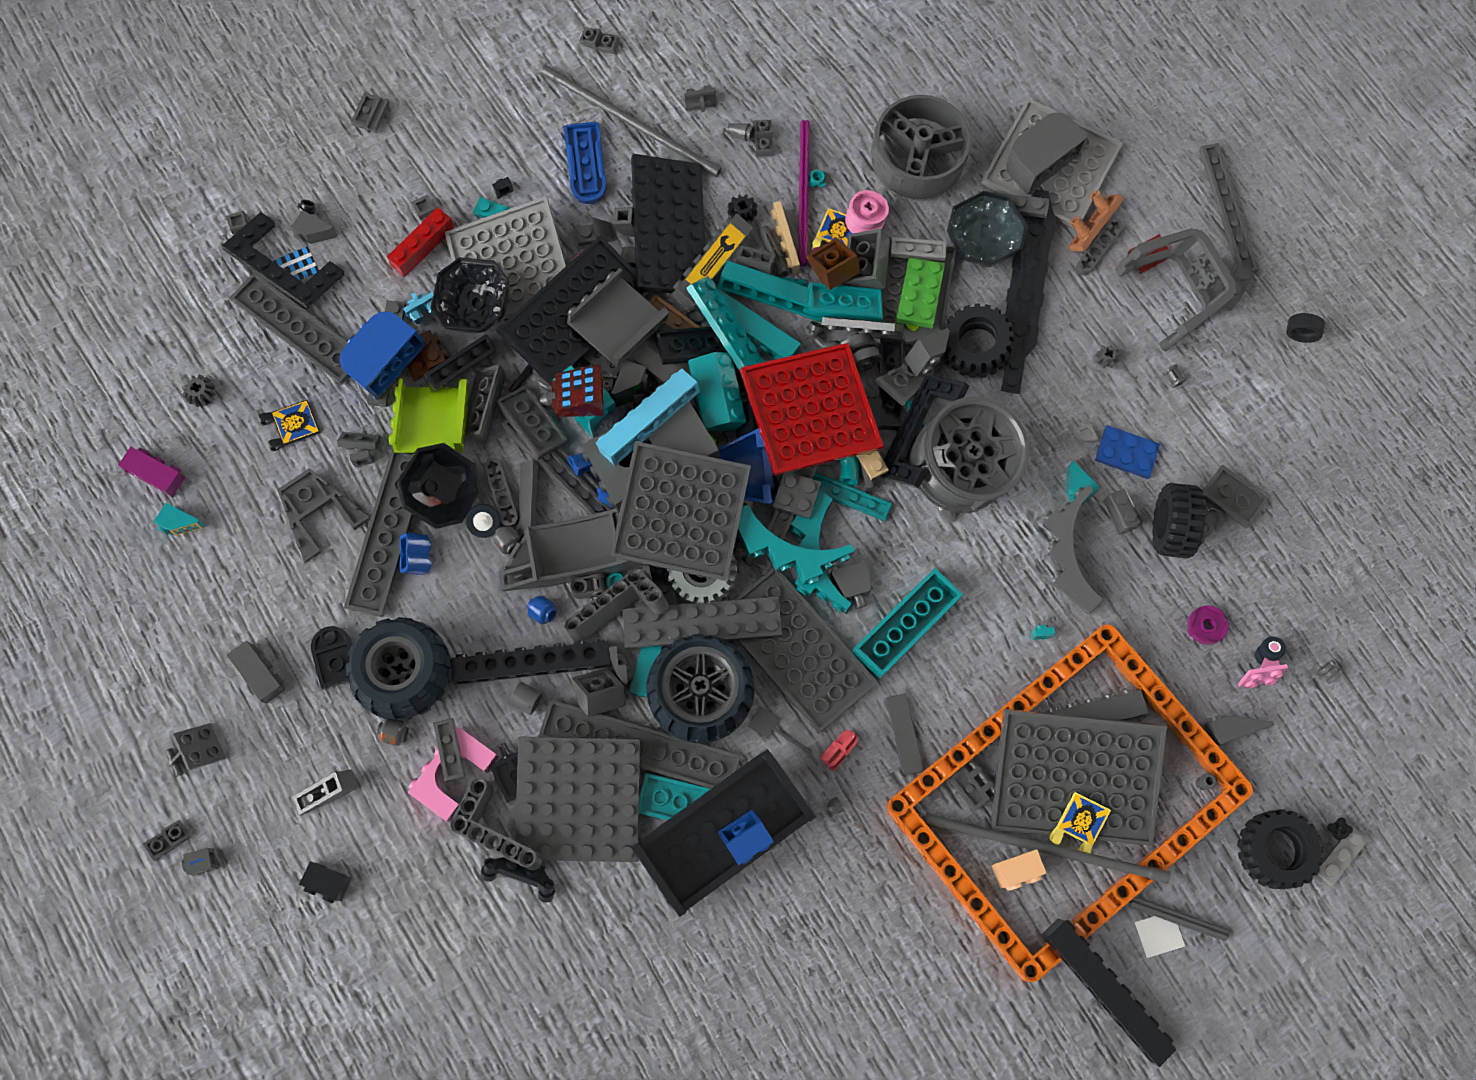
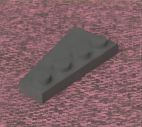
M942 356L940 358L941 361L933 367L934 370L928 375L933 376L947 360ZM906 362L901 367L889 371L888 374L878 377L875 383L900 405L904 406L919 390L925 376L922 374L916 377Z

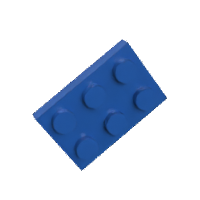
M1107 425L1094 461L1149 479L1160 443Z

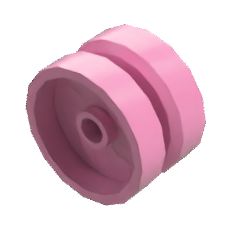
M865 190L856 193L850 200L845 222L847 228L852 233L883 229L889 211L887 200L875 191Z

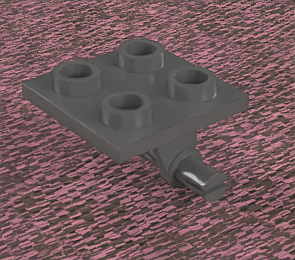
M210 723L173 733L172 737L179 752L175 755L173 748L164 751L169 760L168 765L172 767L175 777L181 776L184 773L179 764L182 760L189 771L226 759Z

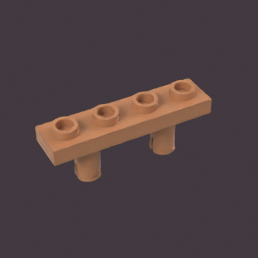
M1098 190L1090 195V199H1092L1097 207L1086 224H1084L1080 216L1074 217L1070 221V224L1077 232V236L1068 246L1072 252L1085 251L1089 248L1090 243L1124 200L1120 194L1107 195L1104 198Z

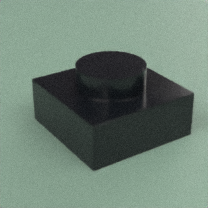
M509 177L499 179L492 184L498 199L514 191Z

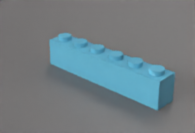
M683 369L672 374L667 382L660 385L652 395L646 397L638 407L632 409L623 420L617 422L608 433L603 434L598 439L596 445L600 453L614 466L633 451L635 441L643 442L700 392L697 381Z

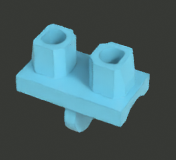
M413 292L411 293L413 299L408 301V306L403 308L408 319H412L418 325L424 321L423 312L428 310L430 315H435L430 308L433 293L431 292L427 295L422 293L417 296Z

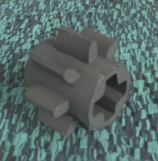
M1103 345L1095 355L1099 357L1096 363H1100L1103 368L1107 366L1113 368L1115 362H1118L1120 359L1117 356L1119 350H1115L1112 345L1110 347Z

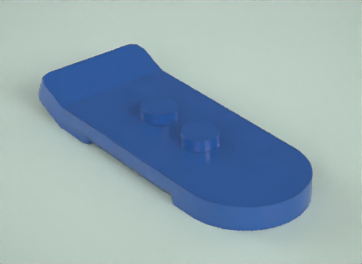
M587 122L565 125L564 135L572 195L581 203H596L604 197L607 190L599 123Z

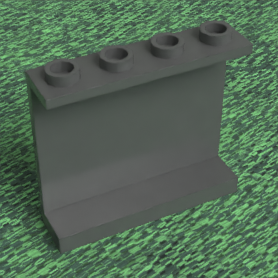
M621 268L616 272L612 271L603 284L599 283L594 288L592 294H587L580 302L581 304L577 307H572L568 312L567 324L616 367L623 363L667 321L670 313L665 307L658 311L621 278L623 271Z

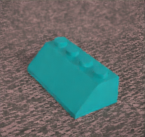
M713 352L690 359L688 361L690 374L697 381L700 390L695 396L700 420L706 430L736 431L746 423L733 361L729 353Z

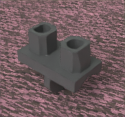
M707 85L698 91L692 88L686 89L684 93L686 111L700 108L701 112H705V107L717 105L715 87L711 88L710 85Z

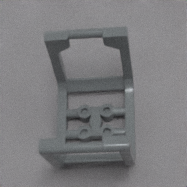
M1190 228L1140 243L1115 268L1118 276H1122L1138 268L1165 259H1172L1177 262L1203 307L1202 312L1183 323L1176 329L1177 332L1162 340L1159 345L1163 351H1167L1179 340L1229 302L1236 293L1234 278L1210 238L1199 229ZM1181 241L1173 250L1168 249L1148 255L1156 249ZM1198 241L1205 253L1198 256L1196 261L1189 263L1183 254ZM1212 263L1215 269L1211 270L1208 265ZM1198 272H1199L1200 275L1202 276V278H1201L1200 280H1199L1198 276L1196 275V273H1198ZM1221 279L1226 290L1211 301L1205 289Z

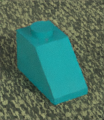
M1072 461L1066 469V494L1069 496V500L1073 502L1076 499L1074 494L1080 487L1085 488L1089 485L1093 489L1092 493L1080 505L1081 507L1100 487Z

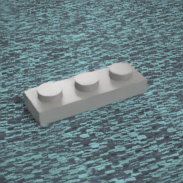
M892 237L890 257H911L922 260L945 261L947 241Z
M1352 826L1353 832L1347 838L1338 840L1324 858L1323 865L1318 866L1320 871L1317 875L1329 885L1336 883L1369 840L1354 826Z

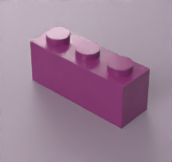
M130 447L118 466L125 472L173 497L185 479L180 474L181 470L173 465H170V467L164 465L165 461L157 456L151 458L148 456L150 453L140 447L138 450Z

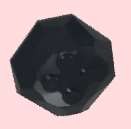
M445 443L417 448L397 480V488L403 509L434 529L462 523L481 492L476 464Z

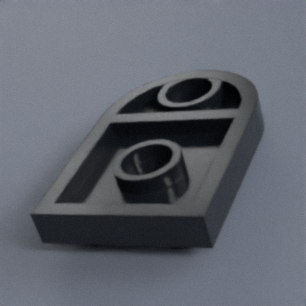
M336 626L322 628L314 635L311 641V653L322 690L349 682L346 678V665L350 660L348 653L352 641L343 629ZM333 632V640L325 642V634Z

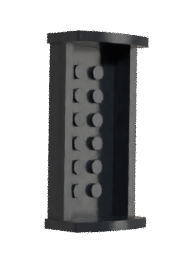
M765 748L759 752L760 754L644 838L632 844V850L679 917L687 913L688 909L808 821L811 822L816 818L769 749ZM750 810H753L774 842L770 844L767 850L759 851L753 855L749 862L738 865L718 834V831Z

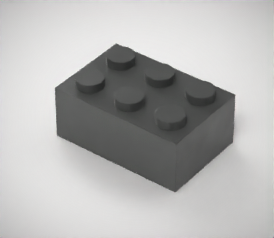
M882 229L848 235L847 247L857 255L860 273L843 282L845 286L873 289L885 288L891 239Z

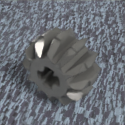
M200 374L197 378L191 376L190 381L185 380L187 385L181 386L184 391L182 396L189 404H194L196 407H199L200 404L206 406V401L213 402L211 396L216 395L214 391L215 385L211 383L208 377L204 378Z

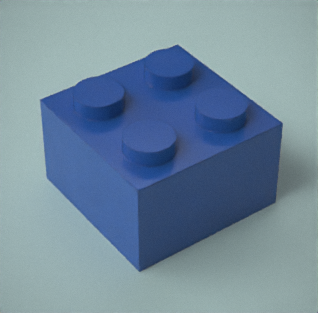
M750 810L718 831V834L738 865L749 862L753 855L759 851L767 850L770 844L774 842L753 810Z

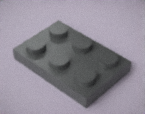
M1224 465L1217 470L1203 489L1205 499L1246 529L1252 524L1270 499Z

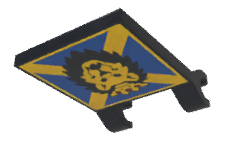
M308 400L258 415L262 425H267L274 420L280 438L268 441L271 451H277L285 445L320 433Z

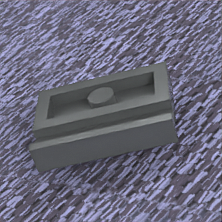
M364 92L351 120L352 126L368 131L372 130L374 133H377L389 106V101Z

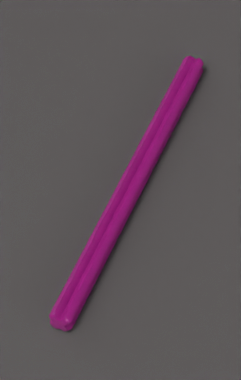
M802 120L800 124L798 260L800 266H807L808 262L806 255H808L809 120Z

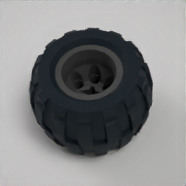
M397 617L395 620L386 618L377 621L376 625L372 628L364 629L359 634L360 638L356 644L351 645L348 653L350 660L346 665V678L350 683L349 688L354 698L363 708L374 715L384 719L409 720L413 716L423 715L431 710V706L437 700L440 701L446 693L444 690L447 683H450L452 673L450 653L442 638L427 624L415 621L412 618ZM408 653V658L403 660L402 655ZM390 657H394L392 664L387 662ZM413 663H415V669H412ZM404 668V669L407 670L408 672L405 671V672L398 673L396 670H399V669L402 670V669ZM390 671V676L385 678L384 673ZM400 681V684L394 685V682Z

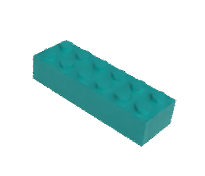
M934 568L854 647L852 653L880 680L961 599L963 594Z

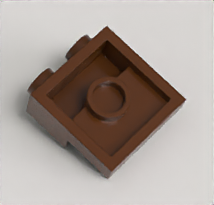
M430 330L420 334L426 345L407 366L414 382L422 379L425 373L448 359L444 348L440 350L438 346L441 342L437 334H432Z

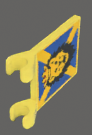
M828 208L812 243V250L815 247L820 248L822 241L828 243L835 238L847 246L848 235L852 234V232L847 228L845 222L846 214Z
M1074 792L1049 839L1054 844L1059 845L1065 832L1083 841L1078 851L1091 853L1092 846L1111 810Z

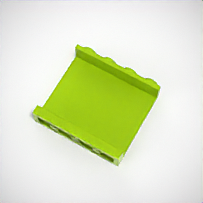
M399 378L398 386H395V397L397 399L396 402H393V412L395 415L391 418L393 432L389 434V444L393 446L394 452L414 453L417 448L445 443L457 452L464 453L469 399L467 379H459V388L442 387L433 393L429 387H405L403 378Z

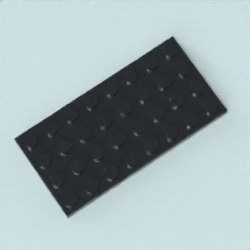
M633 154L631 156L636 287L641 290L673 293L675 291L673 286L679 279L683 281L685 278L683 273L689 266L694 267L695 263L693 261L699 254L703 255L705 253L703 250L706 242L701 165L693 162Z
M600 235L497 328L496 331L551 386L556 376L569 366H572L592 347L587 340L567 324L568 312L572 307H577L581 304L580 302L584 296L592 294L594 288L599 283L603 284L607 276L612 271L616 272L619 268L623 270L621 278L642 297H645L650 290L637 289L636 271Z

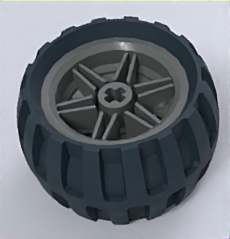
M694 634L673 641V643L658 654L649 670L646 692L648 704L654 718L668 733L691 743H710L730 735L744 722L753 704L755 684L749 663L733 644L717 636ZM689 667L694 668V674L687 673V669ZM710 667L714 668L715 672L709 675L707 669ZM704 683L705 689L698 691L696 684ZM680 684L684 686V690L681 692L677 690V686ZM723 685L724 691L719 692L717 686ZM688 702L694 703L692 709L687 708L686 704ZM707 703H714V708L708 709Z

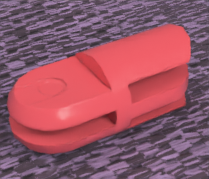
M852 730L844 731L821 755L820 759L831 771H835L858 742L857 735Z

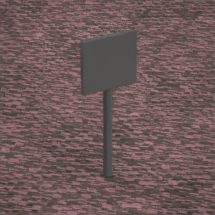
M760 706L748 725L749 728L767 739L774 731L807 753H811L810 749L777 729L776 725L780 718Z

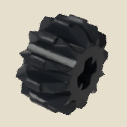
M747 193L744 197L738 194L737 198L732 197L731 202L728 203V215L733 218L737 213L747 223L748 221L753 222L754 217L757 216L758 205L754 202L753 197L748 199Z

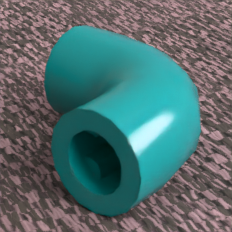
M857 456L840 459L841 474L839 481L848 486H856L860 476L859 459Z

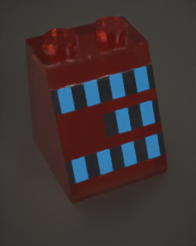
M592 365L555 373V380L551 383L552 392H555V399H552V411H556L557 417L604 416V390L601 365Z

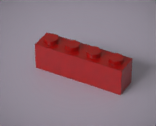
M437 207L387 256L391 267L405 277L446 237V231L455 229L451 217Z

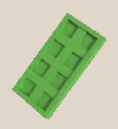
M909 257L896 319L897 323L933 329L945 263Z

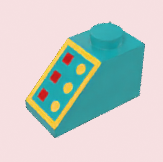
M168 503L164 504L153 521L159 526V531L166 535L172 533L175 536L199 530L205 526L200 520Z

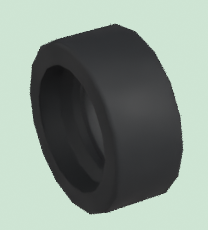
M1298 313L1288 319L1286 334L1294 341L1303 343L1316 342L1323 336L1325 322L1317 315Z

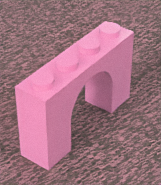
M457 727L456 732L462 758L471 761L487 773L490 770L489 766L493 765L499 756L460 727ZM437 748L434 753V759L424 765L421 776L415 778L409 785L410 790L408 793L450 823L459 804L446 795L439 785V773L442 766Z

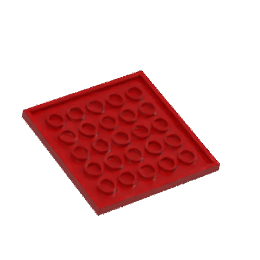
M848 343L741 367L740 373L774 476L880 450L884 447Z

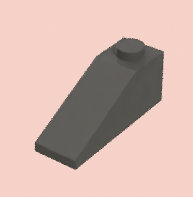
M1221 715L1209 718L1210 723L1204 726L1208 735L1219 746L1271 727L1274 723L1273 721L1236 716L1222 718Z
M352 769L336 771L293 796L299 815H303L337 800L359 787Z

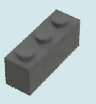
M246 640L229 652L227 657L257 698L267 704L285 690L282 685L284 681L278 673L274 674L271 668L273 666L269 660L261 657L260 653L262 651L256 643L251 644Z

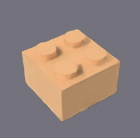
M1038 850L991 865L1000 889L1006 888L1007 891L1022 887L1021 882L1024 881L1026 884L1042 880L1041 875L1046 874Z

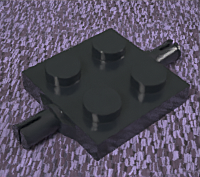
M506 743L498 746L503 758L489 767L506 802L509 803L517 799L518 752L510 753Z

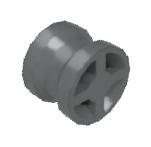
M1330 660L1318 670V673L1326 678L1328 684H1331L1344 671L1341 668H1337L1336 663Z

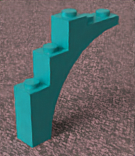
M820 490L818 491L810 519L796 516L790 525L791 533L797 538H803L798 547L820 550V527L833 501L832 498ZM821 568L823 574L819 578L820 581L815 584L809 585V583L803 585L800 578L796 580L794 587L802 596L805 597L807 595L810 598L815 592L820 600L830 602L832 608L839 613L844 612L846 614L850 609L852 603L839 593L823 568Z
M749 505L742 507L737 535L747 557L754 556V558H758L764 555V551H766L775 572L780 569L782 572L789 570L793 564L803 585L809 583V585L817 583L823 574L821 568L825 571L833 567V563L837 561L841 563L851 559V555L855 551L852 544L829 550L805 549L791 545L767 530L756 518Z

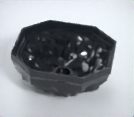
M459 257L437 274L430 308L445 329L472 334L485 332L501 320L505 314L509 302L510 281L494 260Z

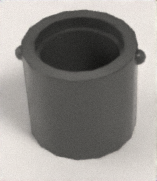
M520 682L512 693L509 705L532 715L538 707L543 693Z

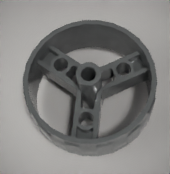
M913 95L897 100L882 113L875 127L871 157L876 175L888 189L908 198L925 199L943 194L959 180L966 166L971 146V134L968 123L955 106L938 97ZM908 119H926L943 126L944 129L933 131L928 125L916 127ZM883 133L909 153L905 172L896 168L884 155L879 143ZM960 150L961 160L953 168L936 176L923 177L927 158Z

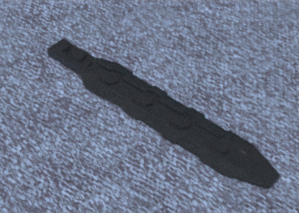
M1035 189L1031 197L1048 198L1050 200L1046 218L1022 216L1028 224L1023 249L1013 255L1011 266L1013 270L1010 288H1008L1006 297L1007 307L1005 315L1008 317V322H1011L1013 326L1014 343L1011 357L1008 362H1005L1001 391L1014 394L1020 393L1025 359L1037 345L1040 309L1043 306L1044 283L1048 273L1049 251L1056 223L1049 191Z

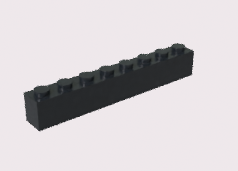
M1058 918L1041 934L1043 939L1152 1064L1160 1068L1177 1050L1172 1044L1174 1042L1173 1039L1166 1032L1162 1033L1158 1028L1160 1026L1159 1023L1152 1016H1147L1144 1012L1146 1010L1145 1007L1138 1000L1134 1001L1130 996L1132 992L1128 987L1116 980L1118 978L1116 973L1110 968L1107 969L1102 964L1104 962L1103 958L1097 952L1093 953L1089 949L1090 944L1083 936L1079 937L1076 934V927L1069 920L1065 921Z

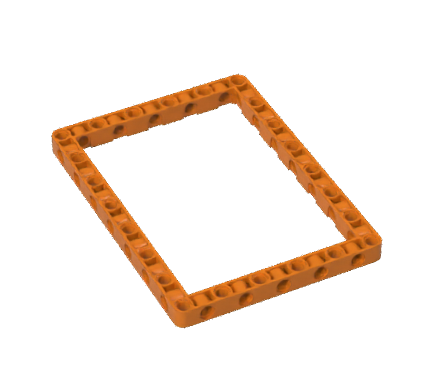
M1109 624L1097 629L889 799L886 804V811L1018 976L1027 982L1038 981L1062 959L1046 941L1043 943L1044 946L1032 955L913 809L918 802L1001 735L1004 709L1015 710L1013 705L1018 703L1021 705L1022 711L1032 710L1101 652H1106L1115 663L1114 666L1129 683L1132 682L1139 691L1141 690L1147 704L1155 713H1159L1168 724L1167 727L1182 744L1185 743L1205 771L1216 778L1217 782L1222 786V793L1203 805L1192 815L1193 818L1175 829L1163 840L1164 843L1146 854L1136 863L1137 865L1148 867V862L1152 861L1155 868L1168 869L1244 803L1253 792L1251 783L1122 635ZM1102 632L1108 634L1109 640H1105L1102 637ZM1073 655L1079 657L1080 664L1073 661ZM1128 662H1132L1135 665V670H1131L1128 667ZM1044 679L1051 682V688L1044 686ZM1155 692L1161 695V701L1155 698ZM1182 723L1188 726V732L1182 729ZM985 727L992 730L991 737L984 734ZM954 752L962 754V761L959 762L954 759ZM1209 754L1215 757V763L1210 762ZM925 776L932 779V786L924 785L923 778ZM1237 785L1242 788V795L1237 793ZM894 801L901 803L902 810L900 812L893 810L892 803ZM1208 810H1210L1213 813V820H1210L1208 818ZM920 833L927 835L928 841L926 844L919 842L918 836ZM1179 835L1184 838L1183 846L1178 843ZM948 865L954 869L952 877H948L945 874V867ZM1130 873L1121 876L1103 892L1104 894L1099 899L1088 904L1073 917L1074 920L1071 923L1076 927V934L1087 939L1154 880ZM1120 886L1123 887L1125 890V896L1123 898L1120 897L1118 894V888ZM974 898L980 901V908L978 910H974L971 906ZM1090 912L1093 913L1095 916V922L1093 924L1089 923L1087 920V916ZM1000 932H1005L1007 935L1005 943H1001L998 939ZM1029 965L1034 968L1032 977H1028L1025 971Z

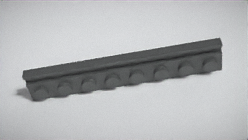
M508 420L501 423V428L533 460L538 461V465L589 515L613 509L597 500L599 494L596 492L599 485L587 473L581 476L575 474L567 461L569 455L562 448L537 460Z

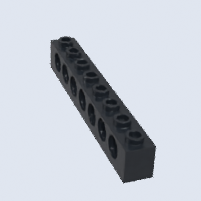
M594 639L592 643H585V641H575L573 645L556 643L554 647L546 648L545 645L534 646V649L528 650L525 647L515 648V651L510 652L504 649L496 650L492 654L477 652L474 656L457 654L455 655L456 658H451L450 660L452 669L451 681L455 685L611 668L610 645L604 639ZM589 650L595 651V656L591 659L585 657V653ZM570 652L576 654L572 661L565 659L566 655ZM551 654L556 656L554 662H546L547 656ZM529 657L536 658V662L533 665L526 664ZM510 659H516L514 667H507V662ZM496 661L497 665L494 669H487L489 662ZM476 663V670L468 672V666Z

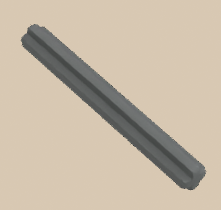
M1136 896L1129 901L1130 908L1223 941L1229 938L1230 931L1226 928Z

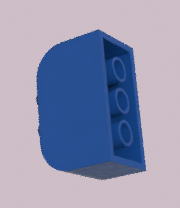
M386 311L379 312L365 322L359 332L348 340L347 345L341 352L340 364L342 369L359 386L378 400L425 347L426 342L416 330L396 314Z

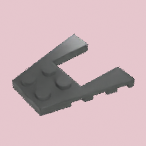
M310 468L277 489L305 563L322 551L300 521L332 500L354 530L370 519Z

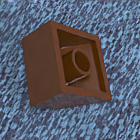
M837 238L806 255L818 279L829 290L860 273L857 255Z

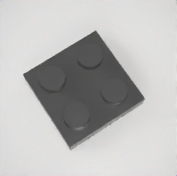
M790 472L784 473L773 508L810 519L821 482Z

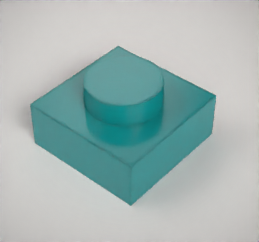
M1038 625L1031 632L1032 640L1049 639L1055 635L1054 627H1048V625Z

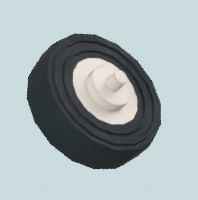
M489 504L475 505L466 516L467 529L478 538L491 537L500 527L501 519L499 512Z

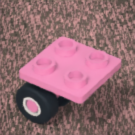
M1271 636L1262 642L1255 652V658L1261 666L1259 669L1249 670L1238 683L1239 688L1246 687L1251 689L1259 684L1269 686L1277 683V680L1288 669L1287 664H1279V660L1286 653V645L1283 640Z

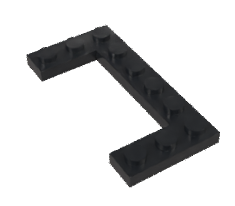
M260 212L222 245V248L305 309H308L345 275L344 270L329 261L304 284L252 247L275 227V222Z
M931 375L925 376L883 460L888 468V472L879 477L914 488H920L927 471L920 467L905 464L903 461L934 398L950 401L964 398L969 388L968 384Z

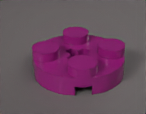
M1210 605L1197 608L1190 614L1187 621L1189 636L1205 645H1213L1223 639L1228 631V622L1225 620L1223 612ZM1210 621L1209 625L1212 626V629L1209 628L1207 630L1203 623Z

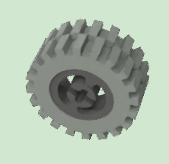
M732 554L727 582L698 576L700 579H707L706 582L699 583L692 580L688 573L667 569L670 575L668 576L669 581L672 583L675 591L689 602L707 604L721 601V598L727 597L730 594V589H733L735 586L734 582L738 577L736 558Z

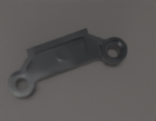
M505 857L487 858L484 861L480 874L484 881L491 882L496 879L497 874H501L537 887L539 889L538 898L540 901L547 903L553 900L555 894L554 882L546 874L545 866L541 865L537 870H530Z

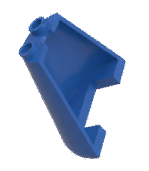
M759 428L719 447L722 460L751 466L744 500L767 504L774 503L776 496H773V493L777 492V477L773 475Z

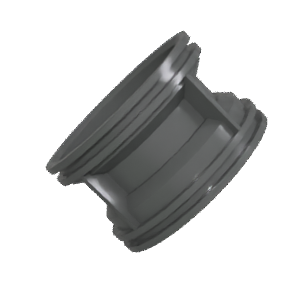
M965 397L949 403L921 429L911 448L910 465L927 471L919 490L931 503L950 512L970 513L988 506L1019 483L1028 466L1029 442L1023 425L1006 406L989 398ZM943 433L946 439L945 445L938 446L939 438ZM971 435L977 438V442L972 440ZM953 438L958 439L959 445L954 443ZM984 449L989 452L990 456L985 455ZM947 455H951L954 459V462H951L948 459ZM978 467L983 468L984 474L979 472ZM943 468L953 469V480L945 473ZM960 469L966 472V477L961 475ZM976 480L982 481L987 485L984 487L973 488Z

